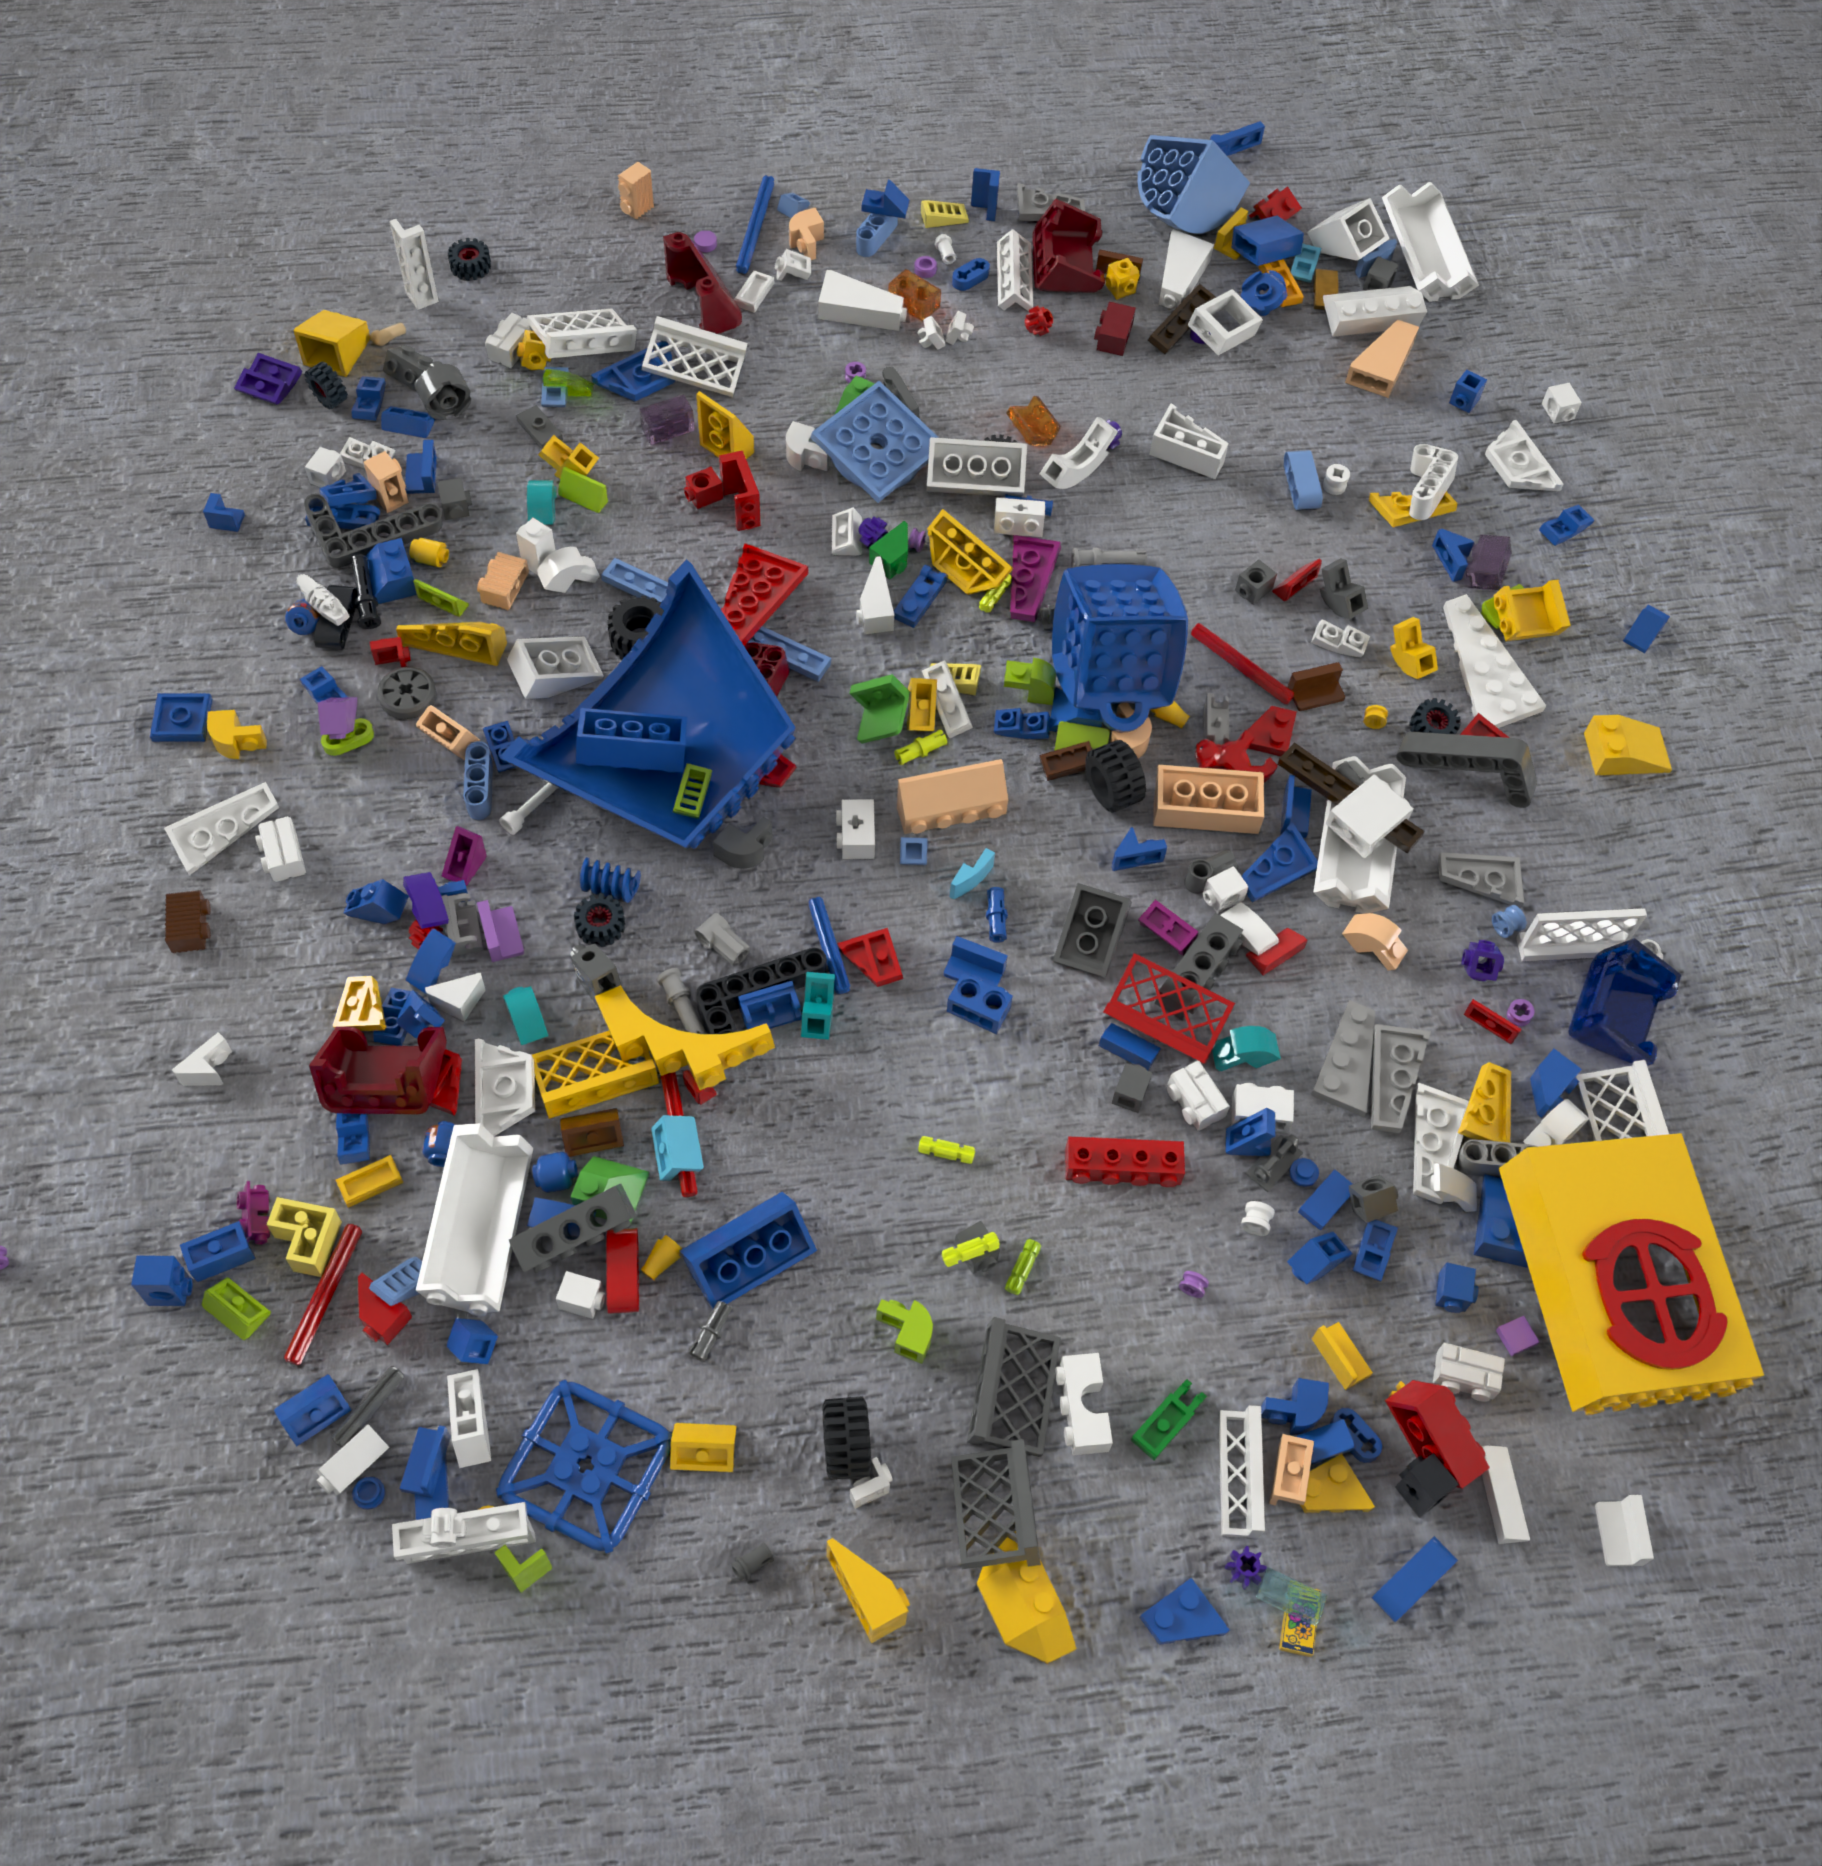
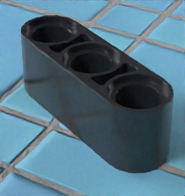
M329 585L327 590L340 601L350 617L337 626L319 614L314 633V643L316 648L343 650L356 609L357 591L356 587Z

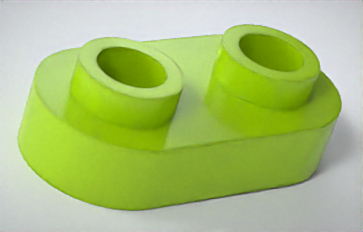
M363 718L355 719L354 731L346 734V738L329 739V735H322L321 744L328 755H341L369 743L374 737V730L370 721Z

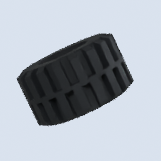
M632 596L630 600H621V605L616 604L613 607V612L609 613L607 625L610 645L615 655H619L621 660L632 650L639 638L643 640L648 634L647 631L640 633L632 631L638 628H647L656 613L662 616L664 610L659 607L661 602L657 603V599L653 597L647 599V596H641V598Z
M1116 740L1087 753L1085 767L1089 785L1098 802L1108 812L1114 813L1143 801L1146 796L1144 771L1138 757L1126 742Z
M864 1397L825 1399L822 1411L825 1461L828 1477L830 1480L869 1477L871 1472V1443L868 1408Z

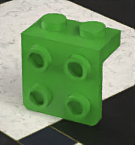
M893 674L851 685L849 694L864 707L857 740L863 744L898 735L902 730L910 691Z

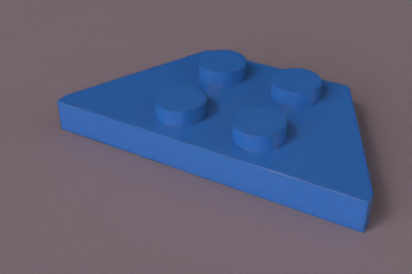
M666 341L656 343L659 349L669 345ZM648 348L591 374L594 384L635 402L675 383V380L642 370ZM671 351L663 354L668 362L672 361ZM657 356L650 359L649 364L660 366L663 362Z

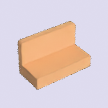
M1285 1434L1282 1435L1277 1450L1269 1504L1276 1506L1278 1500L1304 1505L1314 1441Z

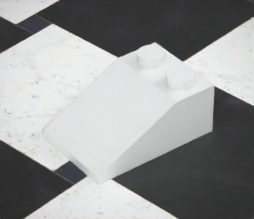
M585 637L517 639L507 658L525 699L549 698L598 681L604 676Z

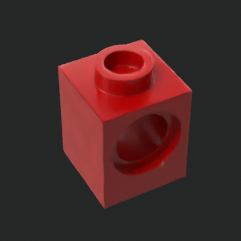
M712 466L685 476L686 487L684 488V494L689 502L692 501L697 509L723 499L722 482Z

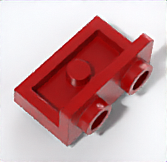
M1287 186L1282 191H1279L1277 188L1267 196L1269 199L1267 202L1262 199L1254 205L1255 211L1248 216L1252 219L1258 215L1261 220L1279 216L1286 221L1300 211L1302 207Z

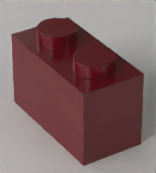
M1109 301L1107 310H1102L1099 324L1102 325L1097 326L1094 340H1098L1096 350L1119 356L1124 355L1133 326L1136 307Z

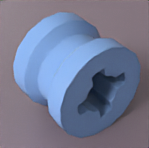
M1511 905L1505 909V912L1499 911L1492 916L1493 927L1503 938L1511 936L1514 931L1518 932L1525 929L1527 925L1524 913L1516 905Z

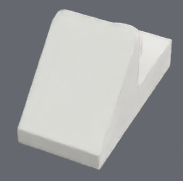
M218 1032L173 1068L172 1071L183 1086L223 1085L224 1083L213 1067L222 1064L228 1055L232 1053V1050L226 1039Z

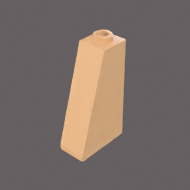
M1396 320L1351 363L1345 383L1389 398L1414 344L1419 327Z

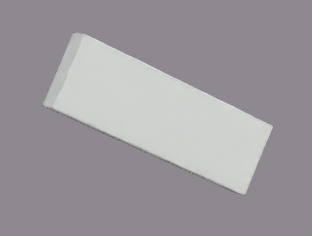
M944 660L922 670L925 679H937L936 708L948 737L952 738L972 729L973 726L946 661Z

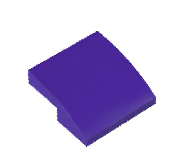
M257 353L250 369H243L234 389L278 405L295 386L303 371L300 367Z

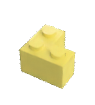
M277 1197L267 1226L274 1238L292 1241L286 1256L288 1264L293 1272L322 1277L342 1224L340 1217L334 1208Z

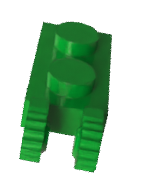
M1188 1379L1173 1394L1170 1393L1131 1438V1441L1153 1461L1157 1459L1195 1414L1194 1412L1207 1397L1203 1392L1197 1394L1188 1407L1180 1401V1398L1191 1388L1192 1383Z

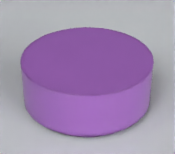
M700 231L694 236V244L701 252H711L717 247V237L711 231Z
M922 256L916 259L914 272L917 276L930 278L936 274L937 262L933 258Z

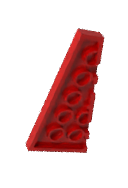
M744 543L743 553L739 557L736 573L733 574L726 593L724 607L721 608V611L744 646L809 574L807 565Z

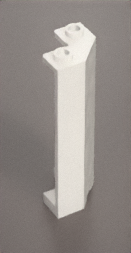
M1431 182L1421 187L1412 195L1402 185H1398L1382 197L1416 287L1429 302L1438 301L1439 297H1450L1451 300L1460 299L1479 286L1442 193Z
M1356 756L1333 762L1332 768L1335 769L1341 763L1347 761L1360 778L1364 777L1365 780L1363 782L1375 774L1380 780L1385 781L1396 794L1404 797L1406 777L1393 764L1369 770ZM1327 799L1313 893L1327 906L1339 908L1340 904L1356 907L1355 912L1363 914L1389 909L1397 846L1382 838L1375 844L1372 853L1364 859L1326 825L1330 811L1336 806Z
M480 1123L454 1125L416 1291L425 1297L428 1303L466 1311L476 1316H485L489 1312L500 1311L512 1254V1247L508 1239L516 1235L533 1153V1147L521 1135L494 1137Z

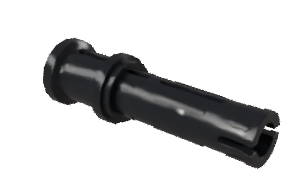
M358 554L354 555L351 559L357 591V598L355 600V607L359 612L357 622L358 626L362 629H374L381 625V618L377 615L376 609L378 600L372 593L367 556Z

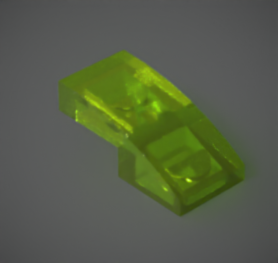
M545 369L543 386L567 387L568 396L592 397L594 384L569 372Z

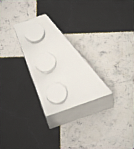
M1171 403L1153 434L1149 455L1216 479L1224 464L1229 443L1206 427L1202 429L1193 423L1194 419L1189 415L1183 416L1176 411L1177 407Z

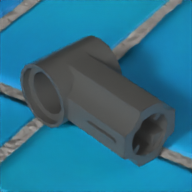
M1224 850L1205 860L1196 859L1192 861L1184 880L1186 889L1192 893H1203L1207 879L1233 866L1238 870L1239 866L1236 857L1231 851Z

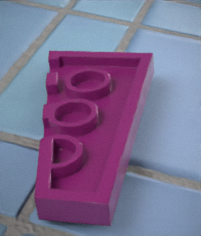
M1013 535L1011 619L1035 622L1061 550V542Z

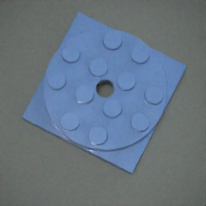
M878 381L811 433L810 438L831 457L837 470L847 480L862 487L879 503L895 489L910 482L917 475L918 471L928 464L930 437H939L888 388ZM878 443L883 449H875L871 444Z

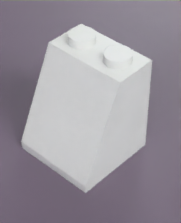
M1371 198L1336 212L1307 232L1313 246L1321 248L1320 253L1352 260L1361 259L1390 239Z

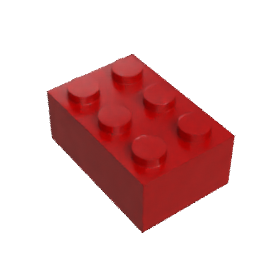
M1412 1380L1385 1400L1416 1458L1421 1455L1426 1459L1434 1453L1459 1485L1456 1488L1463 1489L1490 1468L1485 1459L1484 1449L1475 1441L1470 1432L1471 1426L1468 1420L1460 1414L1455 1405V1396L1446 1386Z

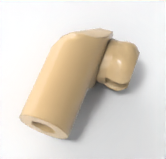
M397 323L380 331L374 330L370 335V339L375 345L384 346L394 338L405 334L406 328L403 323Z

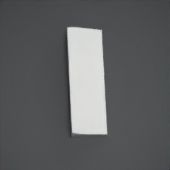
M1482 1446L1486 1454L1485 1459L1490 1466L1482 1474L1498 1544L1530 1541L1507 1447Z

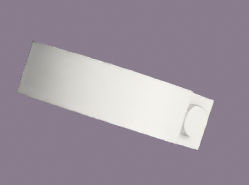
M1097 417L1074 449L1064 455L1052 454L1039 474L1055 488L1066 489L1075 486L1088 477L1109 454L1106 449L1118 431L1104 419Z

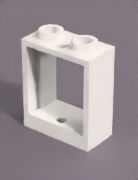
M1231 289L1195 308L1188 326L1217 355H1220L1255 336L1263 319ZM1225 309L1241 326L1228 332L1212 315Z

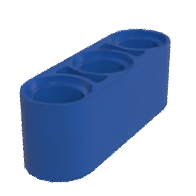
M1434 1536L1371 1598L1396 1622L1458 1560Z

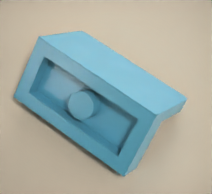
M663 1115L651 1128L660 1181H671L680 1171H701L704 1166L695 1118L691 1116Z

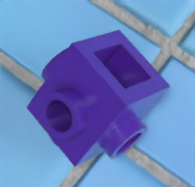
M1479 940L1478 943L1470 942L1469 948L1464 949L1461 964L1464 965L1468 976L1474 980L1496 981L1498 972H1501L1503 969L1504 956L1499 948L1495 946V943ZM1479 956H1480V957H1485L1483 960L1478 961V960H1479Z

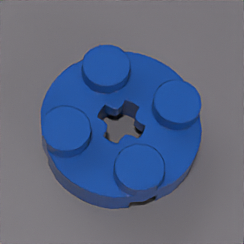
M1268 270L1269 273L1263 274L1261 271L1250 275L1242 285L1241 298L1259 316L1268 315L1270 311L1279 307L1288 296L1284 278L1276 271ZM1269 289L1267 293L1260 295L1261 290L1266 291Z

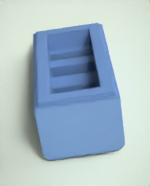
M416 1256L404 1261L372 1282L369 1289L390 1306L420 1294L416 1291L422 1261Z

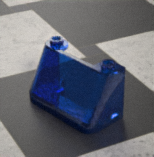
M1635 938L1603 949L1594 957L1569 1026V1036L1581 1044L1630 1064L1640 1060H1645L1647 1066L1654 1064L1658 1048L1657 1045L1651 1041H1646L1658 1002L1670 999L1676 995L1682 975Z

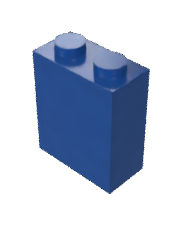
M1273 216L1234 227L1231 248L1259 266L1301 254L1304 233L1279 216Z

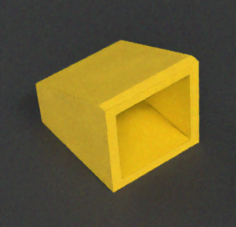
M322 310L293 330L304 366L312 368L323 361V363L325 362L328 366L332 367L333 372L336 371L338 375L343 377L348 376L370 341L367 321L327 310Z

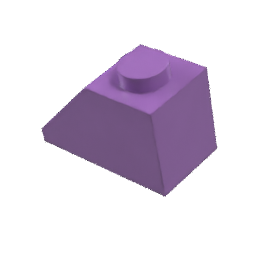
M357 697L329 698L318 702L320 735H329V739L346 738V734L354 731Z

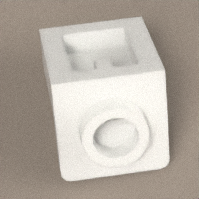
M786 249L782 257L779 256L775 263L777 280L782 281L786 273L808 280L811 275V258Z
M877 1457L871 1459V1470L875 1478L871 1479L870 1476L864 1477L853 1484L854 1488L850 1489V1499L855 1509L889 1493V1482L893 1481L887 1465L885 1463L880 1465Z

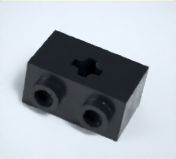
M1433 1453L1426 1459L1420 1455L1406 1466L1407 1468L1399 1474L1402 1480L1395 1488L1420 1518L1443 1501L1459 1484Z

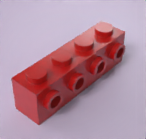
M1068 1136L1065 1147V1180H1073V1182L1078 1184L1101 1181L1106 1185L1124 1182L1131 1183L1134 1186L1160 1184L1162 1187H1175L1181 1185L1185 1175L1184 1141Z

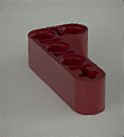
M755 642L747 643L744 647L777 697L789 675L785 650L774 645Z

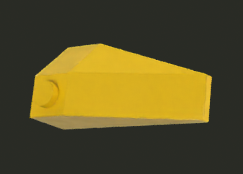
M494 623L398 625L396 628L397 635L401 637L403 646L498 666L507 645L504 627Z

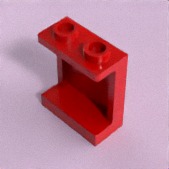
M743 450L719 455L723 495L738 493L734 496L737 531L761 526L760 493Z

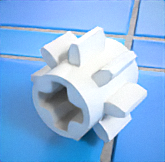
M434 1509L431 1512V1519H423V1536H425V1539H431L430 1545L432 1547H452L456 1545V1537H464L465 1520H463L462 1516L457 1517L456 1509Z

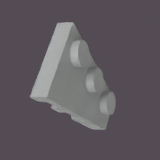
M1017 184L1019 221H1039L1055 199L1085 211L1084 199L1061 193L1054 196L1044 193L1045 189L1036 188V191L1026 189L1024 184Z
M1440 852L1438 856L1439 881L1509 905H1516L1519 908L1523 907L1524 894L1520 857Z

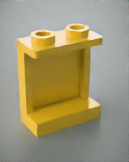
M1549 580L1542 587L1510 590L1509 586H1503L1493 595L1494 607L1498 611L1500 630L1504 634L1505 641L1560 635L1571 626L1559 580Z

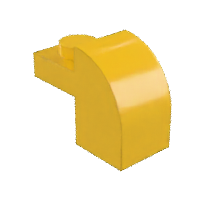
M555 435L549 439L538 454L557 470L554 475L561 479L564 467L586 476L599 459L582 443H579L572 450Z
M1412 617L1394 625L1395 644L1390 646V650L1395 662L1402 671L1416 679L1437 671L1436 649L1422 641L1420 619Z
M235 710L208 711L207 729L216 750L224 757L239 759L241 750L267 749V739L261 725L241 726Z

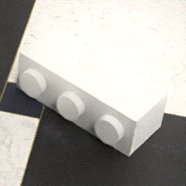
M1099 1353L1062 1356L1060 1367H1056L1055 1372L1057 1385H1062L1064 1396L1060 1397V1409L1062 1416L1067 1415L1068 1427H1064L1066 1446H1071L1072 1455L1109 1452L1113 1441L1108 1413H1092L1083 1406L1081 1397L1087 1393L1100 1392L1103 1385Z

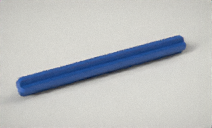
M765 175L762 178L736 263V271L738 273L746 274L749 270L774 187V178L772 176Z

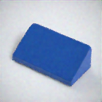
M390 406L381 413L382 430L427 438L435 422V419L426 412Z
M1113 1023L1104 1031L1098 1045L1133 1064L1143 1066L1147 1071H1149L1161 1050L1160 1047Z
M1344 1419L1295 1436L1314 1441L1311 1465L1356 1449Z

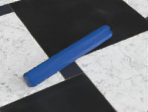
M821 897L811 898L809 900V909L822 950L826 954L829 973L835 974V992L837 994L847 993L850 991V984L824 901Z

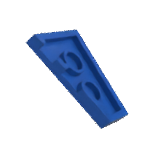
M1292 822L1241 876L1249 886L1246 894L1253 903L1316 871L1318 860Z

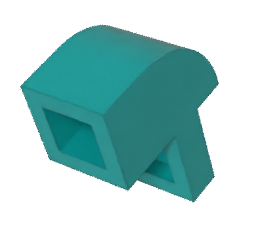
M553 480L528 481V521L534 518L544 525L554 524L556 520L555 498L557 497V486H554Z
M807 972L801 1037L829 1040L833 1013L835 974Z
M531 986L526 988L517 987L510 990L508 994L503 995L521 1046L549 1036Z
M1243 1026L1230 1030L1231 1035L1216 1041L1212 1049L1215 1067L1219 1071L1227 1070L1245 1062L1257 1069L1281 1059L1276 1034L1261 1026Z

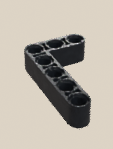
M809 948L700 985L696 991L697 1008L707 1034L737 1032L730 1012L739 1009L738 996L789 981L793 982L794 989L796 990L805 987L807 972L826 973L827 959L824 951L819 948ZM816 963L819 966L811 967L809 964ZM785 972H792V973H793V974L790 975V976H785V975H783V973H785ZM758 981L768 982L763 985L757 984ZM738 989L741 992L734 994L730 991ZM707 998L714 999L713 1002H704ZM718 1021L724 1022L721 1026L713 1025V1023Z

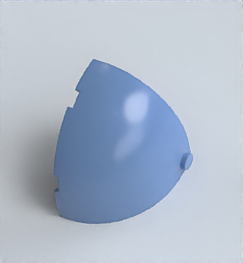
M1150 135L1140 159L1143 163L1141 170L1138 171V190L1144 205L1162 222L1185 232L1205 233L1219 227L1235 211L1250 184L1248 179L1213 140Z

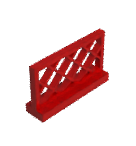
M1134 953L1103 1013L1206 1064L1236 1003ZM1137 961L1148 966L1151 977L1135 982L1132 971ZM1152 968L1161 972V974L1154 976ZM1164 976L1171 977L1176 990L1160 994L1156 979ZM1129 977H1130L1132 983L1126 985V983H1127V981H1128V979H1129ZM1153 981L1157 996L1142 1001L1137 985ZM1177 981L1187 986L1179 988ZM1134 987L1138 999L1137 1003L1125 1005L1117 1001L1123 990ZM1191 988L1197 990L1201 1002L1185 1007L1181 992ZM1177 993L1182 1009L1167 1013L1162 998ZM1202 993L1211 997L1212 999L1204 1001ZM1158 999L1163 1015L1151 1018L1146 1015L1143 1004ZM1219 1001L1227 1005L1222 1017L1210 1019L1206 1004ZM1140 1005L1142 1013L1133 1009V1007ZM1203 1005L1208 1021L1192 1026L1187 1010ZM1184 1012L1188 1028L1176 1031L1171 1028L1168 1017ZM1165 1018V1021H1166V1024H1167V1025H1165V1024H1163V1023H1161V1022H1159V1021H1157V1020H1160V1019ZM1220 1021L1214 1030L1212 1023ZM1209 1024L1212 1037L1206 1046L1196 1040L1193 1029ZM1190 1031L1192 1038L1182 1033Z

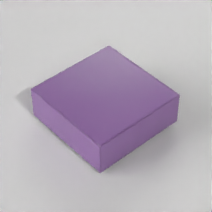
M1524 1316L1501 1325L1496 1329L1511 1357L1537 1346L1539 1343L1538 1338Z

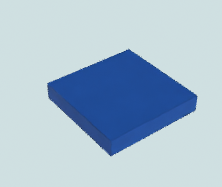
M157 693L150 732L152 742H205L208 711H211L212 705L211 694Z

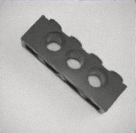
M1215 913L1172 972L1211 990L1215 984L1213 979L1217 973L1222 975L1229 964L1227 958L1230 954L1236 955L1243 944V941L1240 940L1243 929ZM1214 946L1219 948L1220 950H1215L1211 947ZM1197 966H1203L1206 970L1199 969ZM1171 977L1167 978L1159 989L1160 994L1176 990L1173 979ZM1177 981L1179 988H1182L1183 985H1185ZM1192 988L1191 990L1181 992L1185 1007L1201 1002L1197 990ZM1177 993L1162 998L1167 1012L1170 1013L1182 1009ZM1157 999L1155 1001V1004L1161 1007L1159 1000ZM1198 1007L1187 1010V1013L1193 1015ZM1184 1012L1174 1015L1182 1021L1185 1019Z
M618 1184L508 1239L523 1272L533 1268L534 1272L537 1273L551 1266L550 1259L560 1255L561 1260L578 1252L576 1246L586 1242L589 1247L605 1239L602 1233L612 1228L617 1233L631 1226L629 1220L636 1217L637 1214L622 1184ZM597 1209H601L606 1213L607 1221L605 1225H601L595 1220ZM571 1222L576 1223L580 1228L578 1238L572 1237L568 1232V1226ZM544 1236L552 1239L554 1244L552 1251H547L543 1248L542 1238Z

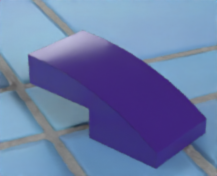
M431 872L403 877V886L412 901V912L421 929L448 924L449 919L446 908Z

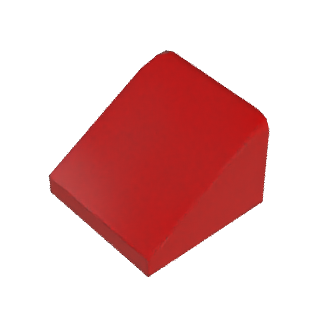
M685 1070L683 1072L684 1086L698 1104L702 1105L717 1095L713 1087L699 1090L691 1071Z

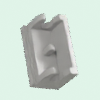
M1207 693L1203 707V739L1214 741L1220 745L1229 742V698L1227 696H1224L1223 702L1216 703L1215 694Z
M468 893L441 896L449 919L448 924H446L448 938L456 943L452 953L453 956L484 951L475 900L468 901L471 899Z

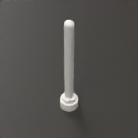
M547 783L517 811L513 810L504 814L499 819L501 826L511 835H515L523 827L524 818L559 787Z

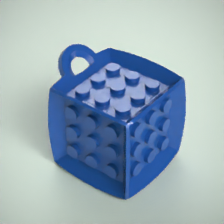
M1102 564L1068 568L1064 570L1060 582L1053 620L1052 658L1058 681L1065 695L1075 708L1098 711L1101 721L1113 731L1120 733L1134 731L1145 722L1150 709L1167 707L1174 701L1183 670L1188 634V616L1183 600L1172 580L1159 567ZM1135 703V711L1128 718H1119L1113 713L1111 704Z

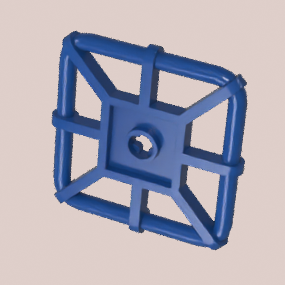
M566 1379L559 1381V1385L551 1391L529 1430L525 1429L521 1436L523 1440L503 1472L498 1488H496L497 1498L502 1499L507 1505L525 1502L527 1516L545 1524V1529L551 1532L556 1530L591 1549L605 1551L606 1554L613 1552V1548L620 1543L643 1501L648 1500L651 1494L649 1490L670 1453L673 1433L668 1432L661 1424L625 1407V1403L620 1400L613 1401L581 1384L567 1382ZM571 1394L609 1412V1416L598 1434L579 1425ZM563 1397L571 1429L561 1446H558L540 1437V1434ZM619 1418L656 1436L655 1438L627 1447H622L607 1439ZM534 1445L554 1455L544 1474L512 1483ZM658 1448L638 1485H634L617 1476L627 1458ZM587 1458L592 1459L593 1470L587 1469L584 1473L579 1472L581 1467L578 1463L581 1460L585 1461ZM547 1484L565 1492L552 1513L516 1495ZM613 1485L631 1494L632 1497L612 1533L609 1535L601 1504ZM573 1498L593 1507L601 1538L562 1519Z

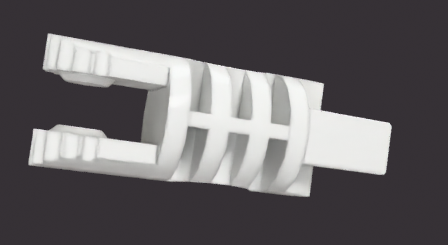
M298 575L296 584L300 588L301 594L323 617L337 626L350 617L340 601L322 584L316 583L308 575Z

